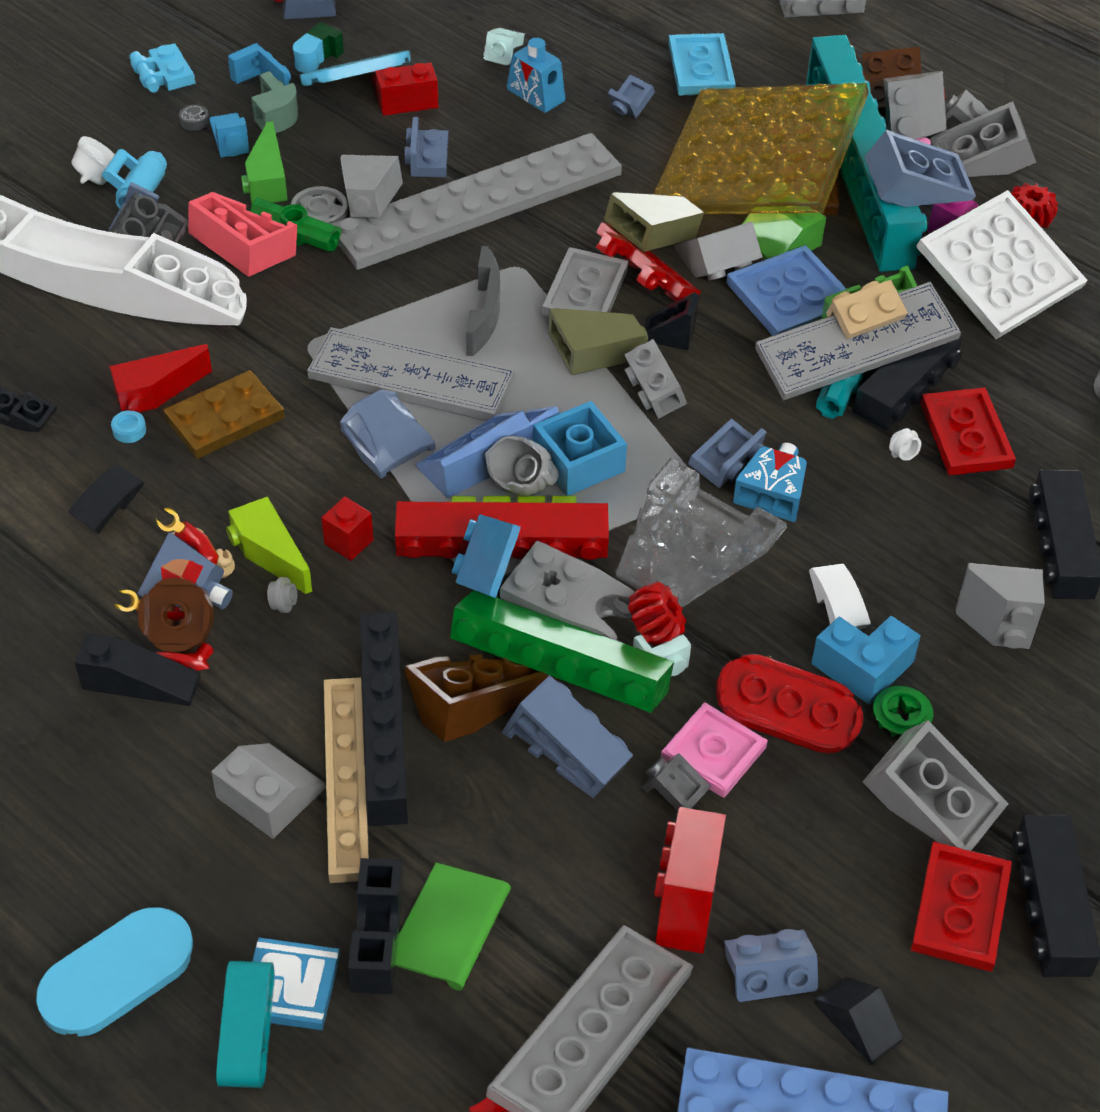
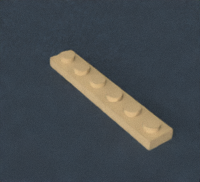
M361 677L324 680L328 871L330 883L358 881L361 858H369Z

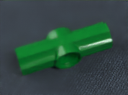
M257 198L252 203L250 210L252 213L261 216L262 212H266L272 215L273 221L286 225L288 222L297 224L296 246L307 243L332 253L338 247L339 237L342 235L341 228L308 216L307 209L302 205L290 204L283 207Z

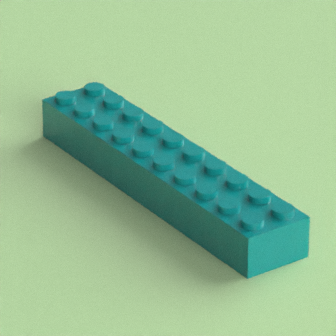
M846 35L813 37L806 86L831 150H836V163L879 272L895 271L907 265L909 269H915L917 256L921 255L916 246L922 238V233L927 230V218L924 213H921L919 206L904 207L895 203H886L878 195V190L870 175L865 155L886 130V122L884 117H881L878 112L877 100L872 98L869 81H865L862 65L856 60L855 48L850 46Z

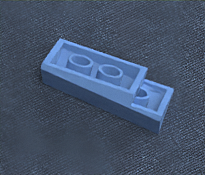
M557 406L528 410L525 413L522 410L497 414L416 463V466L446 498H449L490 478L485 452L498 440L506 436H518L533 441V424L560 414Z

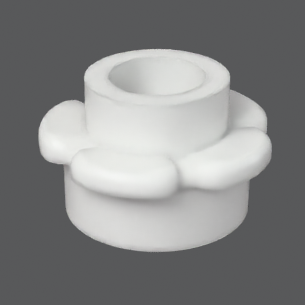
M905 428L892 436L889 449L892 451L891 454L894 458L900 457L905 461L911 460L919 453L921 440L918 438L916 431Z

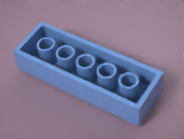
M687 1048L677 1112H947L948 1092Z

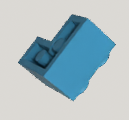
M839 616L817 636L811 664L836 682L846 686L853 694L870 705L881 691L888 688L914 662L921 635L893 616H890L868 636Z

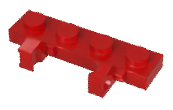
M604 222L600 224L596 233L602 238L598 245H596V248L609 257L619 253L622 257L625 256L624 260L629 261L628 264L636 269L641 268L642 270L636 280L644 287L652 291L660 286L665 290L664 293L675 301L693 292L699 296L701 292L650 250L642 251L610 224Z

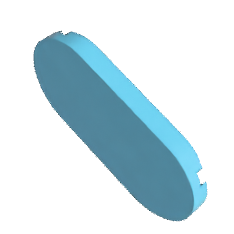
M409 50L303 73L300 74L301 83L304 86H308L316 82L324 83L399 66L411 61Z
M159 907L141 909L128 915L57 962L44 974L37 989V1005L45 1024L56 1033L66 1035V1033L77 1034V1037L94 1034L110 1025L174 981L186 970L191 960L190 955L193 948V938L189 925L179 914L169 909Z

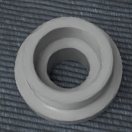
M279 577L277 581L269 583L267 597L270 608L272 610H279L280 613H289L292 606L296 604L297 589L294 584H291L288 577Z

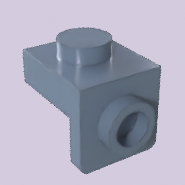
M629 75L618 92L610 89L607 95L615 112L622 116L627 114L636 119L655 93L652 85Z

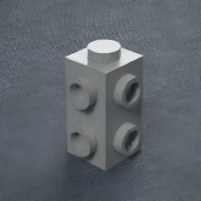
M654 339L645 344L638 345L632 351L624 354L629 364V367L624 370L633 387L637 384L640 385L642 391L638 392V395L646 410L652 408L659 419L688 404L678 381Z

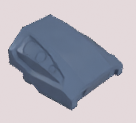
M379 390L351 406L340 421L341 431L349 439L361 460L380 479L384 478L387 472L427 450L432 451L436 449L431 435L417 422L394 391Z

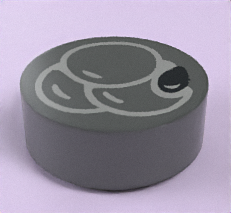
M189 105L179 112L180 124L186 130L199 131L209 124L208 110L201 105Z

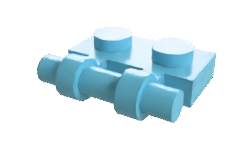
M175 43L148 50V58L142 56L137 51L132 52L130 55L131 66L134 72L140 74V82L152 93L158 91L161 85H165L168 91L195 84L194 73Z

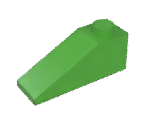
M273 121L266 123L245 162L247 175L241 176L243 193L250 194L251 204L257 198L272 203L288 201L285 174Z

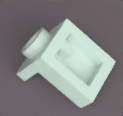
M503 28L488 31L484 59L504 65L511 64L513 49L523 45L524 33Z

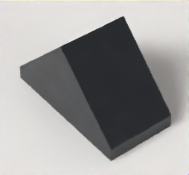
M693 292L649 315L644 325L648 335V342L654 339L655 343L659 345L689 350L696 327L699 296Z
M845 977L814 1001V1004L870 1065L902 1042V1035L880 987Z

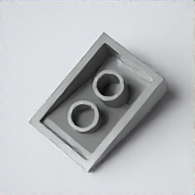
M1013 101L930 137L933 146L959 155L968 177L1008 175L1037 163Z
M929 720L906 730L862 781L890 811L939 843L972 851L1008 805L1006 800Z

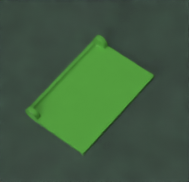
M436 862L398 935L395 966L447 981L451 988L461 991L511 890V886L502 880Z

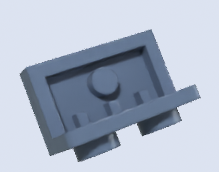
M731 418L691 455L688 464L720 488L729 479L732 482L735 481L745 468L744 464L753 458L760 447H764L762 443L767 432L761 428L753 436Z
M785 929L776 934L762 936L743 935L738 939L724 941L725 957L735 976V995L739 1002L813 992L818 989L817 953L804 930Z

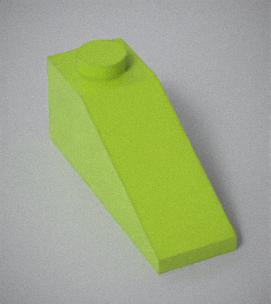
M268 496L228 511L230 526L226 527V532L233 547L238 545L245 558L278 578L288 577L291 584H294L301 592L305 594L312 592L310 569Z

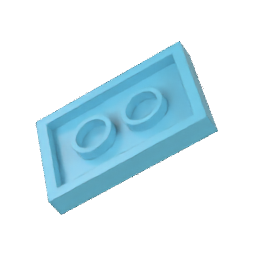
M724 33L669 35L668 45L678 96L735 94L736 84Z

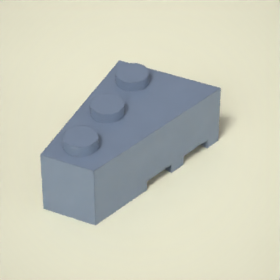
M550 675L519 704L501 732L510 739L517 735L530 744L531 747L528 749V752L536 758L544 754L558 764L556 772L592 798L633 757V754L628 750L627 745L621 738L612 735L600 724L594 712L584 708L572 697V693L564 684L557 682Z

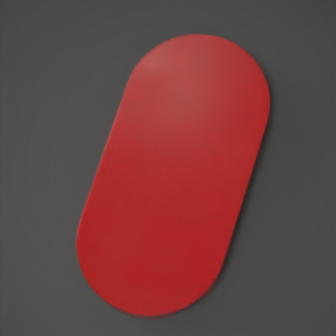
M748 654L734 661L731 660L723 667L716 682V698L720 708L727 716L745 727L813 751L835 753L844 750L853 743L863 725L860 704L857 705L853 698L855 695L846 686L762 655Z

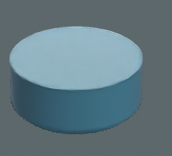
M123 411L115 415L111 421L113 436L120 442H136L146 433L145 419L139 412Z

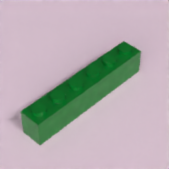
M473 590L454 607L450 639L506 658L512 662L522 664L650 713L668 694L674 661L497 597H491L476 590Z

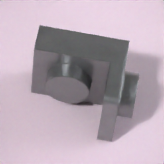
M678 753L667 761L663 757L658 759L646 771L650 778L641 788L646 793L656 788L678 811L679 807L691 809L711 786Z

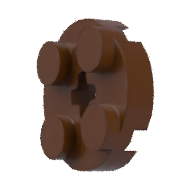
M168 578L156 583V586L143 596L138 608L139 627L144 636H147L158 649L167 652H184L193 649L207 640L213 626L214 609L206 589L187 579ZM178 604L180 605V610L185 613V617L180 620L179 625L174 626V620L168 619L167 614L174 611L175 605Z

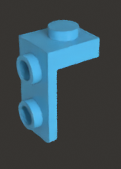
M257 43L228 55L230 77L236 84L268 71L278 81H282L284 86L288 85L289 81H291V75L287 67L281 65L273 58L270 52H266Z
M238 113L210 117V125L221 158L250 153L244 117L239 118Z

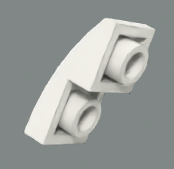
M844 564L814 567L809 570L818 604L825 603L830 624L839 616L857 629H865L871 624L859 589Z

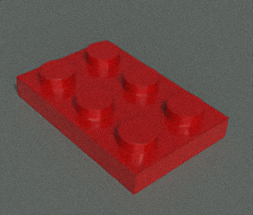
M986 387L922 394L920 404L948 475L1014 468L1015 455Z
M933 841L910 951L992 972L996 962L1012 861Z

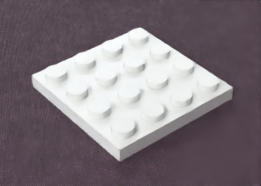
M1008 190L920 239L916 246L995 339H998L1076 292L1088 281Z

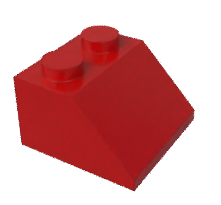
M432 63L388 67L382 70H375L371 76V83L382 116L438 108V79Z

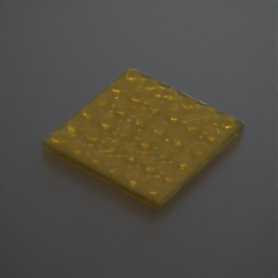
M867 83L762 86L752 88L735 87L727 89L708 88L700 90L653 195L685 197L702 210L704 214L823 213L869 94Z

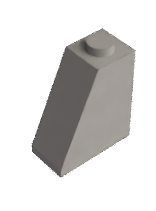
M342 155L340 159L351 217L379 218L403 184L399 157Z

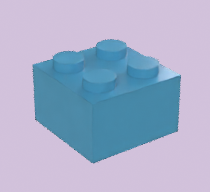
M592 401L533 424V441L546 448L547 452L551 454V461L559 470V478L556 483L565 495H572L625 472L627 443Z

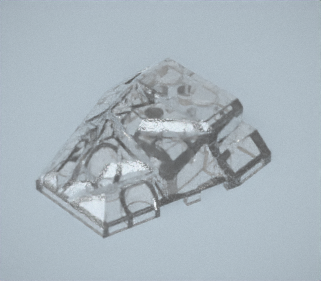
M670 457L649 483L647 499L643 509L640 508L637 515L638 523L633 535H630L616 575L619 579L636 589L660 581L664 586L671 588L672 594L678 597L679 605L684 607L740 569L766 554L785 531L787 523L758 506L748 517L701 490L699 473Z

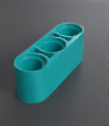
M229 961L216 1069L218 1086L263 1088L266 1076L275 970L273 962Z

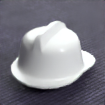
M86 136L81 137L78 142L77 150L72 159V165L81 174L80 183L83 184L89 180L97 185H103L107 181L103 178L102 173L115 154L97 140Z

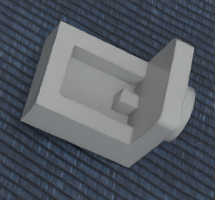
M967 90L963 91L958 97L953 94L945 102L946 120L954 115L961 123H964L989 112L984 104Z

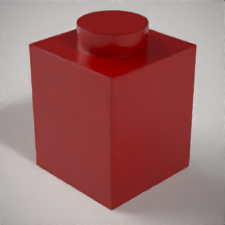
M343 497L321 517L324 545L349 561H352L374 540L372 513L347 497Z

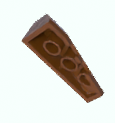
M481 654L470 655L469 661L450 663V659L447 656L435 657L405 666V675L420 719L443 742L475 733L518 706L549 676L546 673L512 662L506 658L496 660L483 659ZM551 676L554 680H559L558 678Z

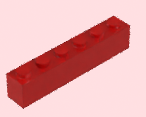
M397 501L395 525L396 556H406L409 558H419L421 556L455 558L458 553L465 555L470 542L464 540L470 519L477 521L479 514L521 527L511 557L515 559H523L536 541L542 542L574 558L592 560L608 557V503Z

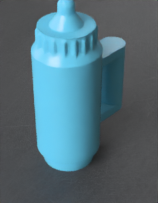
M119 149L102 173L103 178L118 189L116 192V204L119 209L124 203L131 182L154 192L165 175L167 162L161 152L148 151L136 160L125 150ZM123 164L131 170L125 180L117 174Z

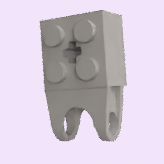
M536 541L500 587V599L616 641L617 635L601 618L607 616L632 618L628 605L618 599V597L623 598L629 602V596L635 593L632 589L600 569L539 541Z

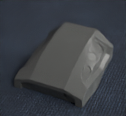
M134 193L117 216L109 232L150 237L155 233L179 244L188 229V220L167 205L157 203L149 196H140Z

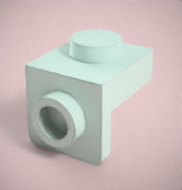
M641 634L634 637L633 647L674 661L671 676H676L689 667L691 644L684 634L654 648L650 647Z

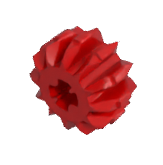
M1024 183L1022 187L1014 186L1011 192L1014 198L1040 227L1048 228L1054 217H1056L1058 210L1056 194L1048 192V187H1038L1037 183L1034 186H1030L1027 183Z
M660 581L653 584L650 583L637 589L635 593L629 596L630 604L628 605V610L632 614L631 621L635 623L636 631L640 632L644 639L654 647L667 641H672V639L685 632L684 624L686 623V618L682 614L683 608L678 603V597L672 594L671 588L668 586H664Z

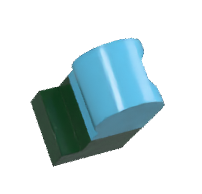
M322 22L317 24L293 44L295 69L302 73L315 71L319 64L328 57L338 58L344 53L342 32Z

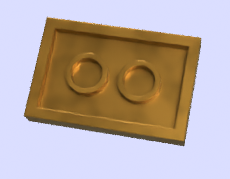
M251 370L163 409L165 420L196 459L285 418L283 407Z

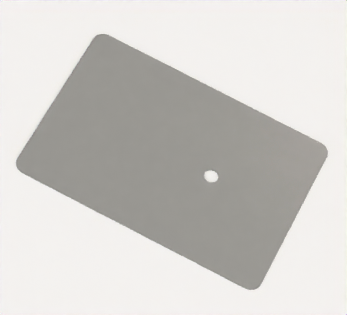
M509 267L499 271L500 314L498 322L487 343L474 356H467L466 330L470 310L483 311L486 291L478 290V279L341 329L515 369V378L498 414L522 410L525 413L528 410L557 406L559 413L592 401L627 443L625 472L572 495H576V503H608L609 531L691 497L699 489V481L607 368L571 375L548 334L549 318L542 316V305L547 295L523 268ZM327 334L313 339L308 344V353L312 359H314ZM330 384L347 410L353 404L372 394ZM400 400L417 422L431 435L436 449L432 451L427 450L392 469L390 472L411 502H452V496L446 498L418 469L416 463L487 420ZM490 477L453 496H476V502H483V496H511V502H517V496L519 495L503 490ZM557 483L552 486L546 485L544 490H538L537 493L530 494V496H545V503H552V496L565 495ZM457 557L450 559L455 563ZM510 557L504 575L513 572L522 559Z

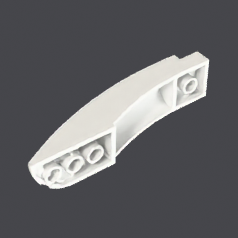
M0 195V273L77 302L128 315L205 325H240L247 305L246 293L242 292L236 275L218 261L155 233L150 237L92 229L38 212Z

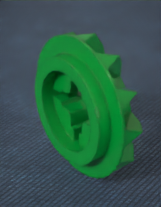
M893 686L881 691L875 698L873 718L877 719L879 729L889 730L893 738L895 735H902L906 730L927 720L932 723L933 708L928 698L918 690L906 686ZM898 704H900L905 714H909L907 721H904L900 714H896Z

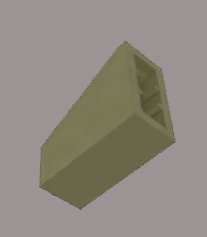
M615 192L611 193L604 220L638 248L646 252L695 239L704 212L681 196Z
M562 308L550 309L548 334L571 375L627 363L624 354L632 351L636 346L648 342L647 331L644 326H640L634 314Z

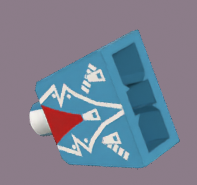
M532 38L528 41V46L517 51L512 56L507 90L546 113L565 101L562 64L557 57L545 51V41L543 39Z
M782 443L778 450L766 446L760 447L736 479L733 503L795 522L807 461L804 458L798 457V448L791 443Z

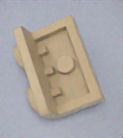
M890 279L882 283L878 281L870 282L863 286L860 291L852 294L849 291L838 294L832 299L826 314L828 317L835 315L848 340L902 320L908 312Z

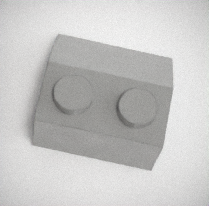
M943 71L883 79L888 131L916 139L947 130Z
M753 222L727 228L674 245L676 253L696 278L707 275L708 281L726 276L725 269L734 267L735 271L753 265V260L763 258Z
M968 563L956 605V614L993 646L1030 649L1045 605L1043 571L1040 569Z
M270 743L238 746L211 771L216 798L272 839L326 788V783Z

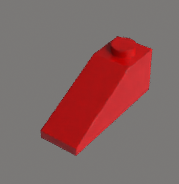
M207 344L109 366L121 412L136 411L140 413L156 409L212 372Z

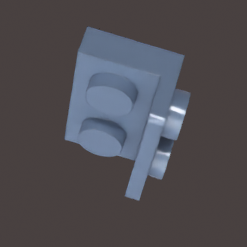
M413 117L412 128L406 129L405 164H410L411 177H446L448 131L436 129L419 130V117Z

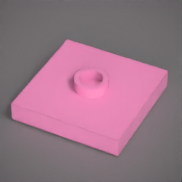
M704 702L661 751V757L667 761L679 753L711 786L709 788L711 791L725 798L766 749L768 740Z

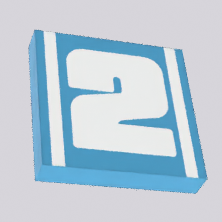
M258 938L252 962H273L275 970L271 1023L323 1031L339 964L340 949Z

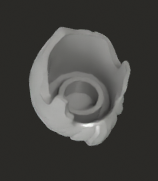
M506 436L498 440L485 452L486 465L490 477L499 487L507 492L527 497L530 494L537 493L538 490H544L546 485L552 486L559 478V470L551 461V454L547 452L546 448L530 439Z

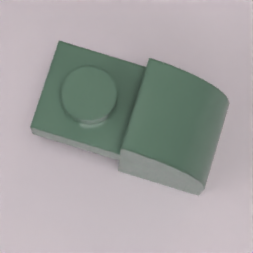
M270 71L260 74L261 94L251 97L254 121L261 130H263L267 122L273 121L275 133L284 131L294 125L298 119L296 87L294 83L284 86L282 81H278Z

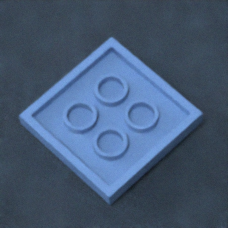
M806 245L727 274L726 284L772 336L821 320L825 297L846 289Z

